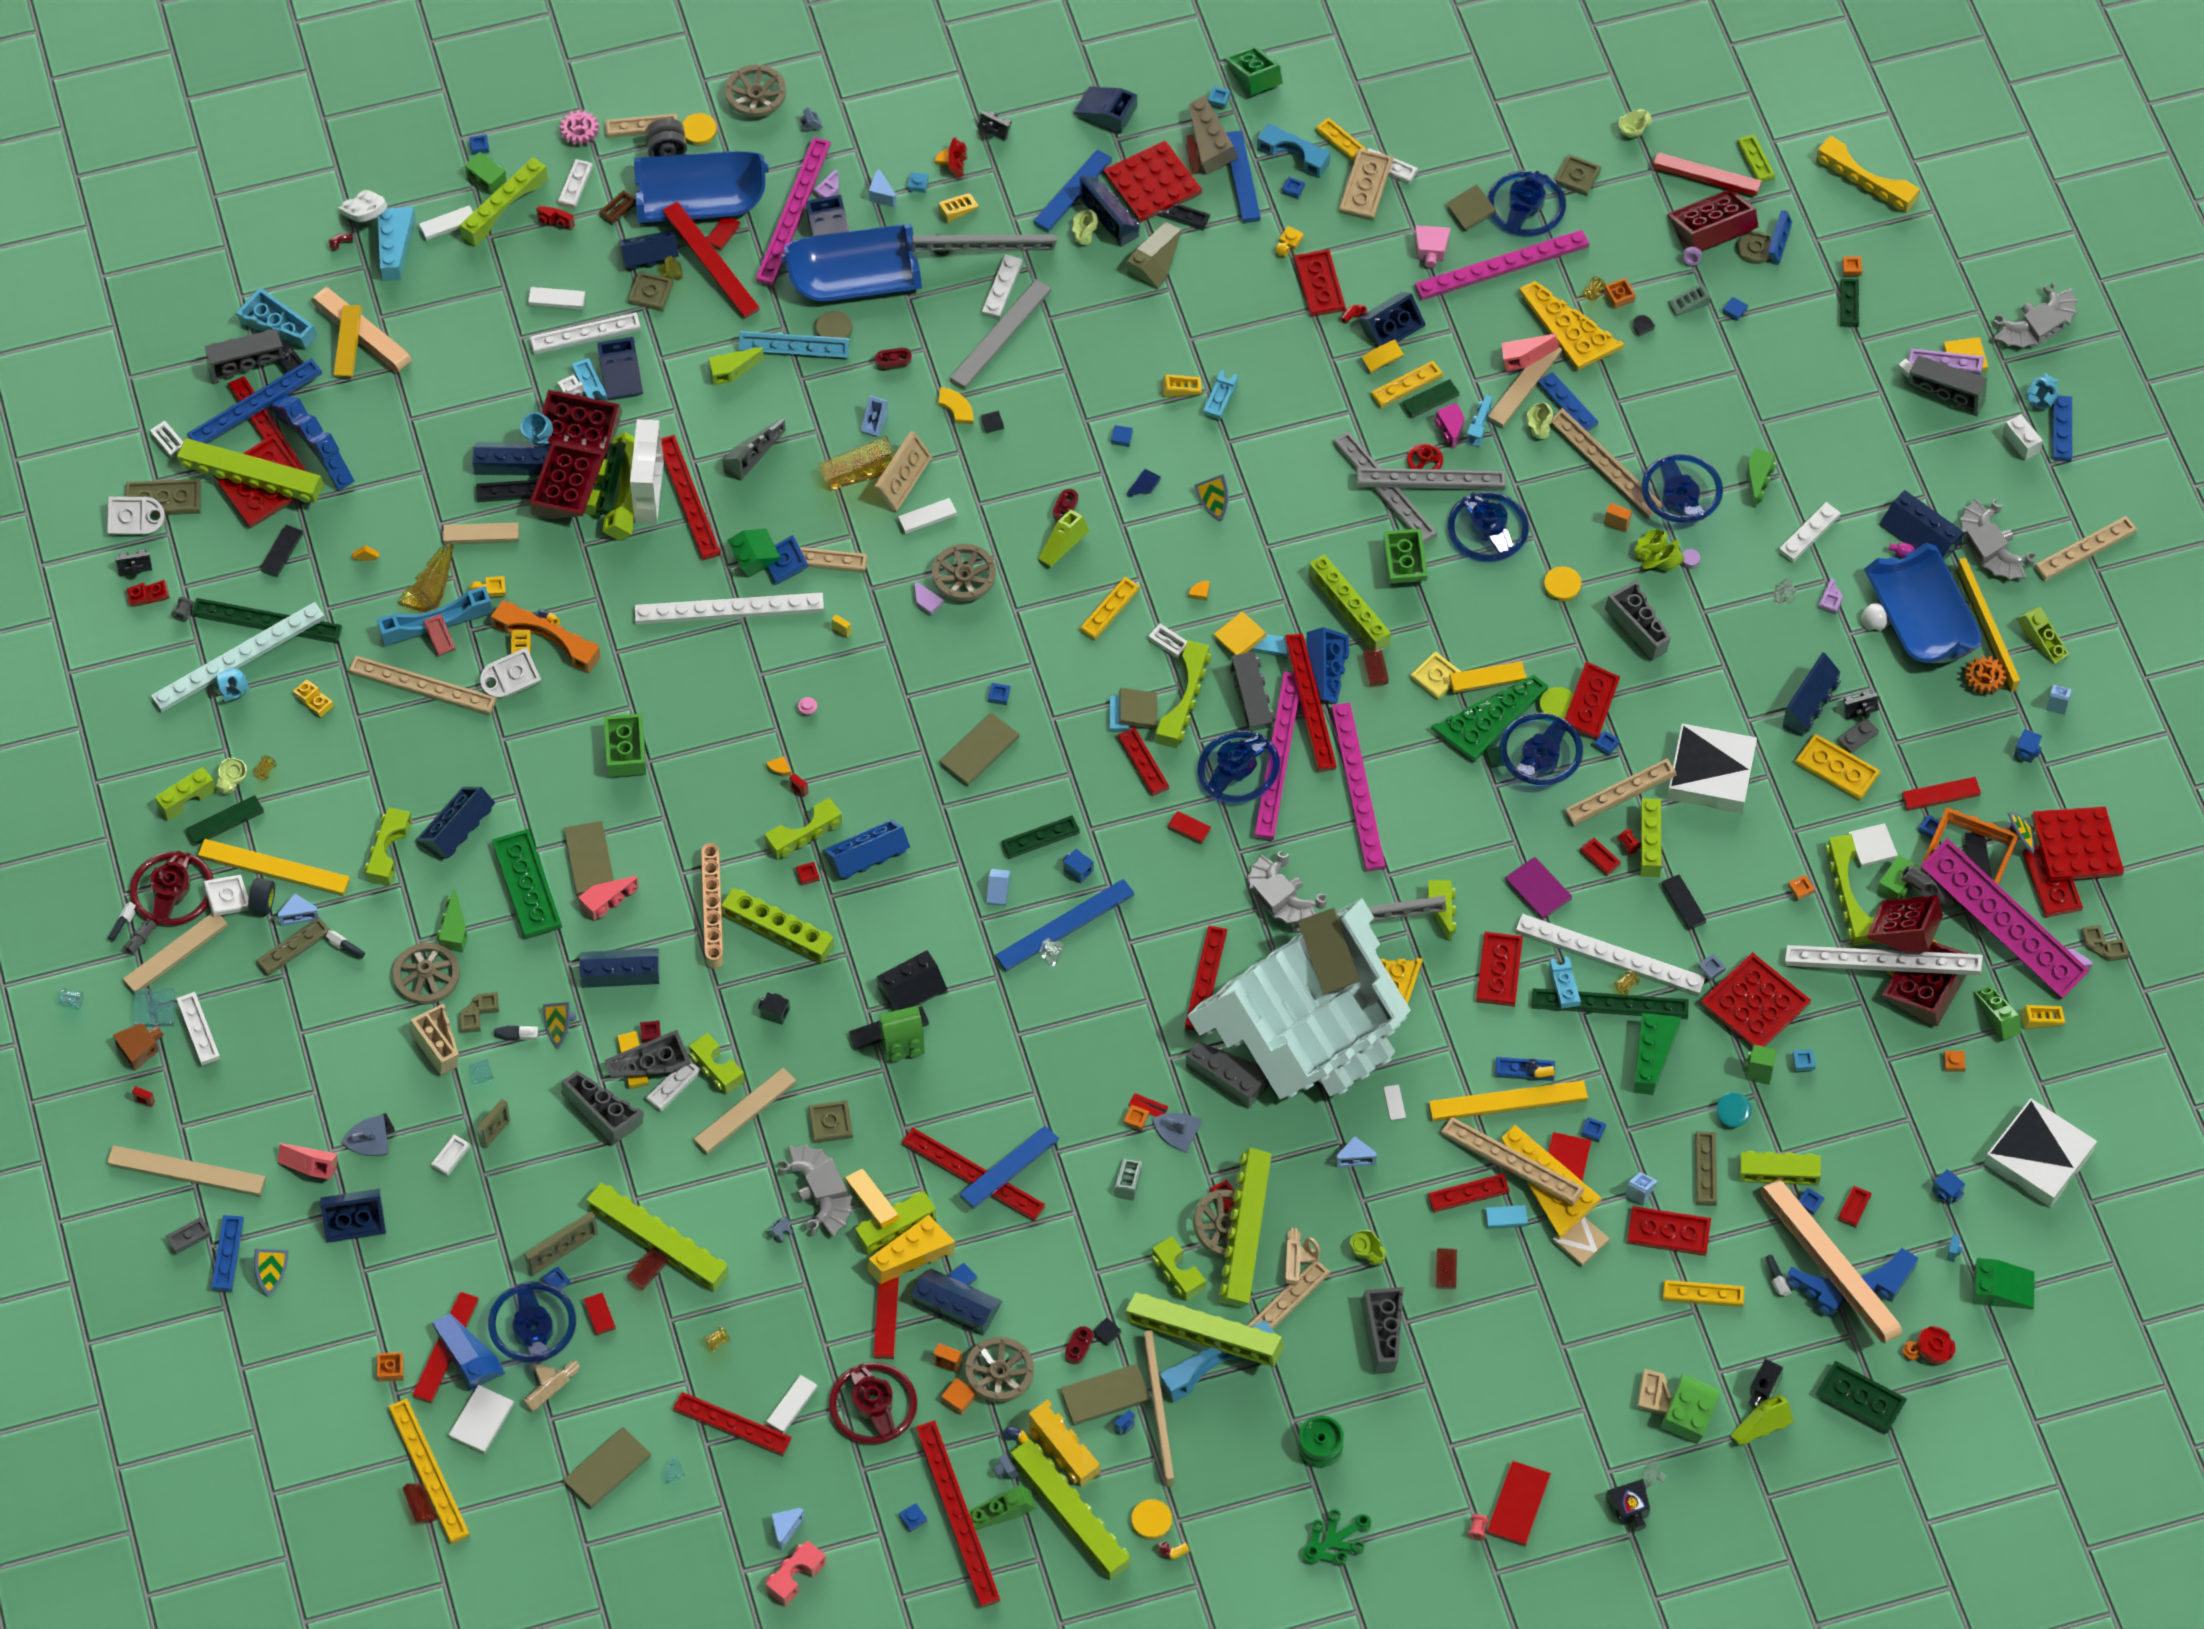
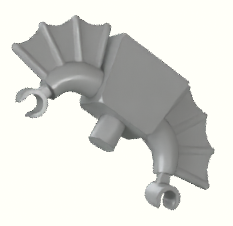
M2054 283L2050 284L2051 290L2045 284L2043 292L2048 295L2049 303H2041L2036 307L2030 302L2025 303L2021 308L2025 313L2021 322H2006L2002 315H1996L1991 325L1994 328H1999L2002 325L2004 328L1994 337V340L2002 341L2008 347L2014 345L2025 348L2029 345H2041L2064 330L2065 323L2070 325L2071 318L2077 314L2075 304L2078 300L2072 294L2073 289L2069 288L2056 294L2054 292Z
M1974 498L1972 504L1964 507L1965 514L1959 521L1962 524L1963 534H1966L1965 542L1981 567L1989 569L1994 576H2004L2009 580L2014 578L2026 579L2021 563L2031 567L2036 562V560H2031L2034 558L2035 553L2029 552L2025 557L2011 554L2007 550V541L2013 539L2011 530L2007 529L2001 532L1996 524L1990 523L1994 514L2000 513L2003 503L1996 505L1997 499H1994L1990 509L1986 510Z
M1279 851L1277 853V862L1274 863L1265 856L1260 855L1258 861L1250 865L1252 870L1247 877L1250 882L1249 890H1254L1257 900L1274 919H1282L1286 924L1298 923V920L1316 914L1313 909L1314 906L1318 909L1326 907L1325 894H1318L1314 901H1311V899L1302 900L1297 897L1296 890L1303 887L1301 880L1296 877L1288 881L1283 874H1278L1282 868L1281 866L1288 865L1289 854L1283 856V851Z
M807 1144L800 1147L789 1145L792 1164H789L786 1160L779 1161L777 1166H782L784 1169L779 1168L777 1173L784 1175L787 1170L802 1173L805 1176L807 1187L798 1190L801 1201L813 1198L816 1206H820V1212L815 1217V1220L807 1222L805 1231L808 1228H813L811 1232L813 1236L817 1233L818 1225L823 1224L832 1237H835L839 1229L847 1226V1217L853 1213L850 1207L852 1196H848L847 1188L833 1162V1158L826 1156L822 1149H812Z

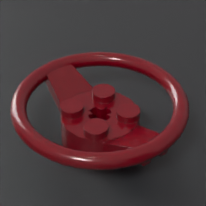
M178 850L160 853L149 858L136 870L130 883V899L136 905L135 910L145 920L150 919L161 926H177L196 919L209 906L206 895L201 904L191 913L178 918H170L175 903L182 902L190 890L191 882L187 872L190 862L201 869L206 881L214 879L209 867L195 855ZM170 859L169 862H165V865L159 868L155 867L151 873L150 883L155 897L152 915L143 908L138 899V883L145 871L152 865Z
M870 1362L861 1363L850 1368L837 1379L831 1389L828 1405L831 1419L843 1435L862 1444L875 1445L892 1441L909 1428L915 1418L918 1401L912 1382L902 1371L888 1364ZM869 1371H883L895 1376L903 1383L908 1392L909 1411L904 1421L896 1429L891 1414L893 1403L891 1386L885 1379L875 1378ZM850 1378H852L855 1387L852 1392L854 1409L864 1420H871L879 1436L860 1435L850 1430L841 1421L837 1411V1397L841 1387ZM873 1395L876 1399L871 1400L869 1396Z

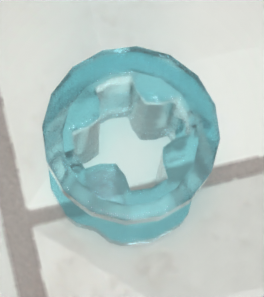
M62 988L58 1003L59 1005L67 1004L74 1006L75 1009H79L83 1001V992L75 993Z

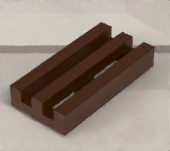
M623 190L599 211V216L604 217V220L609 221L613 225L636 205V199Z

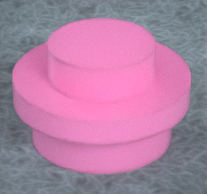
M810 697L803 698L798 703V709L803 715L810 716L817 710V702Z

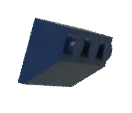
M672 230L618 240L623 263L629 269L640 267L639 264L644 263L654 265L659 260L670 262L674 261L675 257H679L676 238Z
M1408 292L1398 293L1358 318L1364 333L1377 348L1393 340H1396L1398 343L1426 326L1412 293Z
M380 1188L320 1197L326 1242L386 1233Z

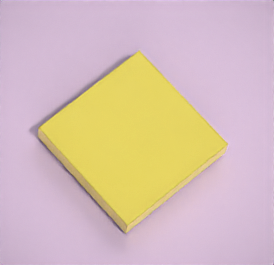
M1435 651L1410 674V679L1439 700L1452 688L1449 674L1461 671Z

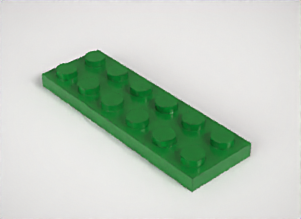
M529 829L492 839L525 939L562 928V923Z

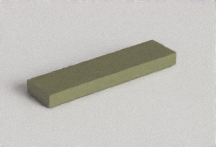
M318 917L258 958L256 963L267 976H270L325 938L328 931L331 930Z
M1696 1131V1205L1716 1206V1132Z

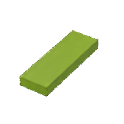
M1755 135L1738 139L1737 143L1755 179L1762 181L1761 183L1775 179V174Z

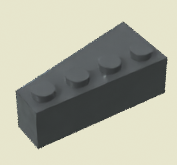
M1917 356L1909 372L1910 384L1929 393L1935 392L1940 399L1945 401L1949 399L1957 403V407L1961 409L1966 407L1972 410L1971 414L1978 416L1986 401L1987 378L1966 372L1963 369L1951 367L1945 363L1933 361L1927 357Z
M1635 580L1609 595L1605 610L1642 650L1654 660L1667 652L1671 638L1662 622L1657 619L1654 608L1650 607L1647 596L1639 588V582Z
M1197 1042L1186 1055V1067L1248 1109L1270 1084L1258 1064L1201 1042Z
M1404 1287L1365 1290L1362 1296L1361 1305L1374 1373L1394 1372L1397 1366Z

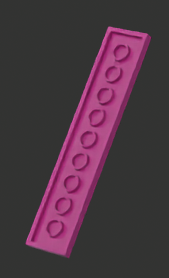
M1948 838L1920 865L1926 873L1937 881L1956 901L2062 999L2090 972L2084 964Z

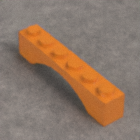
M502 600L491 616L492 626L507 634H512V630H530L531 634L550 639L565 651L574 667L590 673L601 657L600 648L596 643L586 641L580 635L572 634L562 626H556L545 618H539L531 611L523 610L512 602L508 603Z

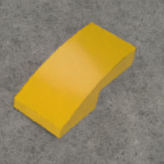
M1393 340L1363 355L1362 358L1370 372L1373 373L1386 364H1392L1403 357L1404 354L1396 340Z
M307 679L293 690V693L320 718L335 706L332 700L323 695L319 688Z

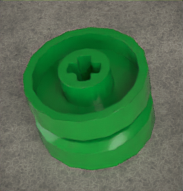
M1323 1415L1311 1417L1304 1422L1300 1428L1298 1449L1300 1456L1306 1463L1313 1467L1324 1468L1338 1461L1342 1455L1344 1433L1340 1424L1333 1418Z

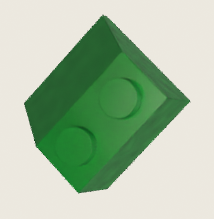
M766 528L743 530L727 540L741 569L748 577L753 576L781 559Z

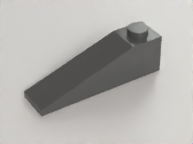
M778 420L738 444L730 452H727L722 459L724 471L742 481L786 431L785 420Z
M678 1030L605 1060L611 1078L673 1072L691 1064Z

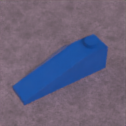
M1321 627L1307 632V651L1321 700L1336 704L1342 685L1340 682L1341 674L1345 672L1344 662L1349 656V635Z
M451 1314L432 1322L469 1391L478 1385L485 1384L505 1374L496 1355Z

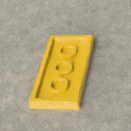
M1814 734L1795 760V764L1859 801L1862 800L1881 772L1879 769L1817 734Z

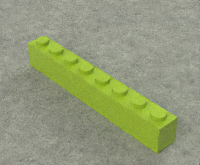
M185 438L177 454L180 466L185 469L198 470L202 474H212L220 479H230L238 484H248L252 488L259 487L270 493L277 492L285 497L298 498L306 503H316L324 486L321 475Z
M1248 1148L1239 1157V1164L1241 1166L1236 1176V1183L1238 1185L1233 1196L1235 1205L1230 1215L1232 1225L1227 1235L1229 1245L1225 1250L1226 1265L1222 1269V1276L1224 1278L1223 1284H1221L1219 1289L1220 1303L1243 1308L1250 1302L1272 1153Z
M601 1182L586 1199L589 1210L711 1291L715 1292L729 1275L728 1266L725 1261L720 1258L716 1259L707 1249H701L689 1237L684 1238L674 1227L669 1228L659 1217L651 1216L644 1207L636 1206L629 1197L621 1196L612 1186H606Z
M1136 1292L1126 1309L1129 1323L1271 1367H1275L1284 1350L1282 1337L1275 1333H1268L1256 1327L1252 1328L1239 1322L1225 1320L1220 1316H1212L1200 1310L1189 1309L1184 1305H1176L1164 1299L1160 1300L1151 1297L1148 1294Z
M1031 1439L1027 1440L1011 1452L1012 1463L1108 1579L1112 1580L1130 1567V1554L1125 1548L1121 1549L1113 1533L1106 1531L1103 1521L1100 1518L1096 1519L1092 1514L1093 1511L1089 1504L1081 1501L1078 1491L1075 1488L1071 1489L1067 1484L1068 1480L1064 1474H1059L1056 1471L1053 1461L1050 1458L1046 1459L1042 1454V1448L1037 1443L1034 1444Z

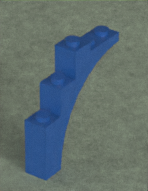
M285 395L270 404L278 420L291 427L315 454L337 490H341L355 481L338 451L340 449L332 434L323 431L316 416L307 413L300 398Z
M1901 1248L1882 1267L1868 1274L1861 1275V1277L1880 1298L1893 1302L1916 1268L1919 1257ZM1793 1267L1787 1273L1786 1282L1792 1288L1803 1291L1809 1298L1818 1300L1816 1308L1823 1315H1829L1833 1318L1846 1300L1829 1278H1820L1806 1274Z

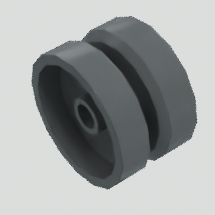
M664 118L653 121L647 126L645 134L648 155L650 157L686 153L687 144L684 125L680 121Z

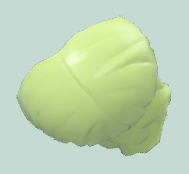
M1642 109L1633 110L1620 117L1618 123L1619 130L1629 138L1638 137L1643 133L1645 127L1651 124L1652 118L1648 111Z
M1090 209L1079 212L1073 218L1072 231L1074 232L1075 242L1082 245L1091 243L1092 233L1098 224L1096 213Z
M1545 402L1533 405L1527 412L1528 426L1531 427L1532 436L1537 439H1546L1549 436V425L1553 419L1552 408Z
M227 758L221 762L218 770L219 778L216 784L219 791L229 795L236 789L237 784L245 779L247 766L242 760Z

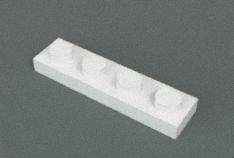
M1005 254L982 310L983 316L1000 320L1023 264V259Z
M1826 502L1779 548V553L1794 563L1840 517L1841 512Z
M193 992L177 998L201 1065L220 1060V1055L196 993Z

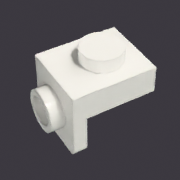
M575 375L558 382V387L563 393L578 396L585 395L582 382H578Z

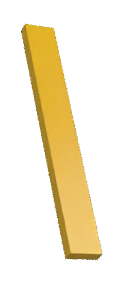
M1959 559L1957 565L1958 574L1995 657L1999 660V665L2004 664L2003 670L2007 671V684L2011 692L2016 691L2020 683L2017 671L1967 559Z
M204 839L198 854L200 859L342 896L345 895L350 882L349 876Z
M1583 1080L1429 1101V1107L1433 1122L1448 1120L1452 1117L1463 1118L1587 1101L1588 1096Z
M406 1398L388 1406L450 1543L453 1544L470 1537L408 1399Z

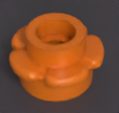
M1909 1341L1903 1347V1354L1908 1360L1913 1361L1922 1356L1918 1351L1916 1342Z

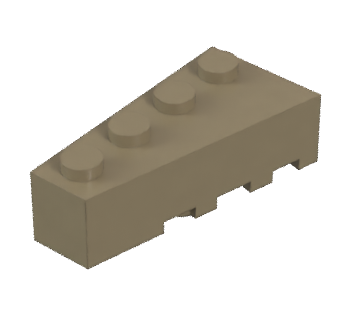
M1203 96L1190 103L1189 107L1201 163L1206 174L1239 158L1206 97Z

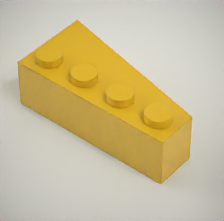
M928 1215L870 1257L867 1271L882 1284L903 1275L906 1271L916 1270L925 1263H932L942 1256L953 1254L955 1241Z
M1047 1399L1029 1413V1434L1034 1440L1038 1439L1041 1442L1043 1450L1055 1458L1059 1468H1064L1068 1472L1069 1479L1073 1483L1077 1482L1082 1487L1100 1473V1464L1084 1444H1078L1079 1440L1074 1431L1066 1429L1062 1416L1059 1413L1056 1415L1050 1409L1052 1404Z

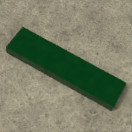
M620 441L611 445L596 508V514L598 515L611 512L626 447L624 442Z
M254 795L187 827L186 831L196 846L204 842V839L209 840L264 813V809Z
M1073 815L1004 839L1001 842L1008 859L1080 834V830Z

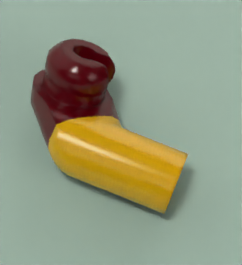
M1161 1542L1158 1545L1160 1555L1173 1560L1190 1552L1186 1543L1176 1548L1169 1546L1167 1542Z

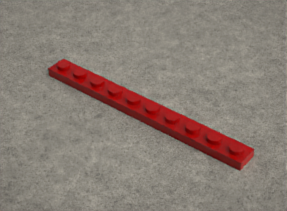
M933 1420L916 1426V1431L980 1607L983 1608L1000 1602L999 1593L936 1421Z

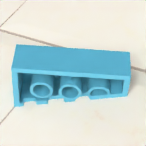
M414 206L387 208L378 216L382 281L401 280L406 253L409 249V241L413 233V225L416 221Z
M259 288L236 312L240 324L260 332L277 329L281 340H287L289 343L304 349L318 337L311 323L262 288Z

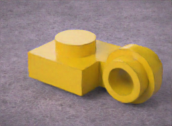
M1288 226L1279 238V244L1275 250L1277 255L1286 257L1290 248L1295 250L1304 238V233Z
M504 576L485 577L486 584L474 581L469 587L470 591L485 586L489 597L506 596Z

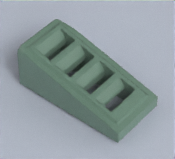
M1702 283L1669 300V304L1676 316L1709 305L1710 295Z
M1123 1158L1115 1185V1197L1134 1200L1142 1170V1161Z

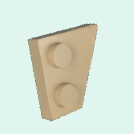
M1648 1369L1643 1370L1637 1402L1638 1409L1661 1415L1666 1414L1671 1402V1394L1666 1386L1667 1381L1663 1373Z

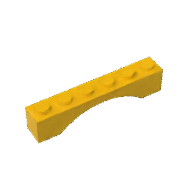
M1831 135L1819 147L1817 161L1831 168L1837 174L1848 178L1852 183L1863 187L1867 192H1871L1881 200L1893 205L1896 209L1907 213L1918 200L1920 188L1906 180L1886 179L1866 171L1852 159L1846 145Z

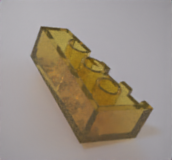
M884 436L818 465L828 489L833 490L881 477L896 452L888 437Z

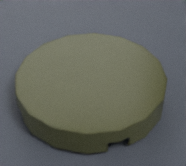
M1759 231L1749 232L1741 237L1738 243V253L1748 263H1766L1771 259L1768 251L1772 240L1765 233Z
M840 311L826 312L817 320L816 332L818 336L849 338L852 332V322L845 313Z

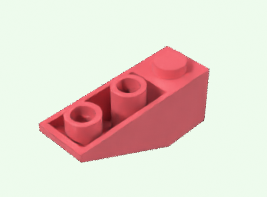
M1551 334L1502 343L1506 371L1526 368L1558 349L1557 335Z
M633 876L593 885L578 897L579 906L596 921L598 918L604 917L611 908L618 906L625 897L636 892L639 887L638 878Z
M283 1143L279 1144L278 1163L309 1176L330 1179L335 1174L337 1153Z

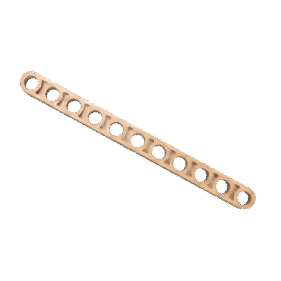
M1777 1179L1761 1187L1762 1197L1876 1337L1882 1343H1886L1901 1335L1902 1328L1899 1322L1783 1181Z

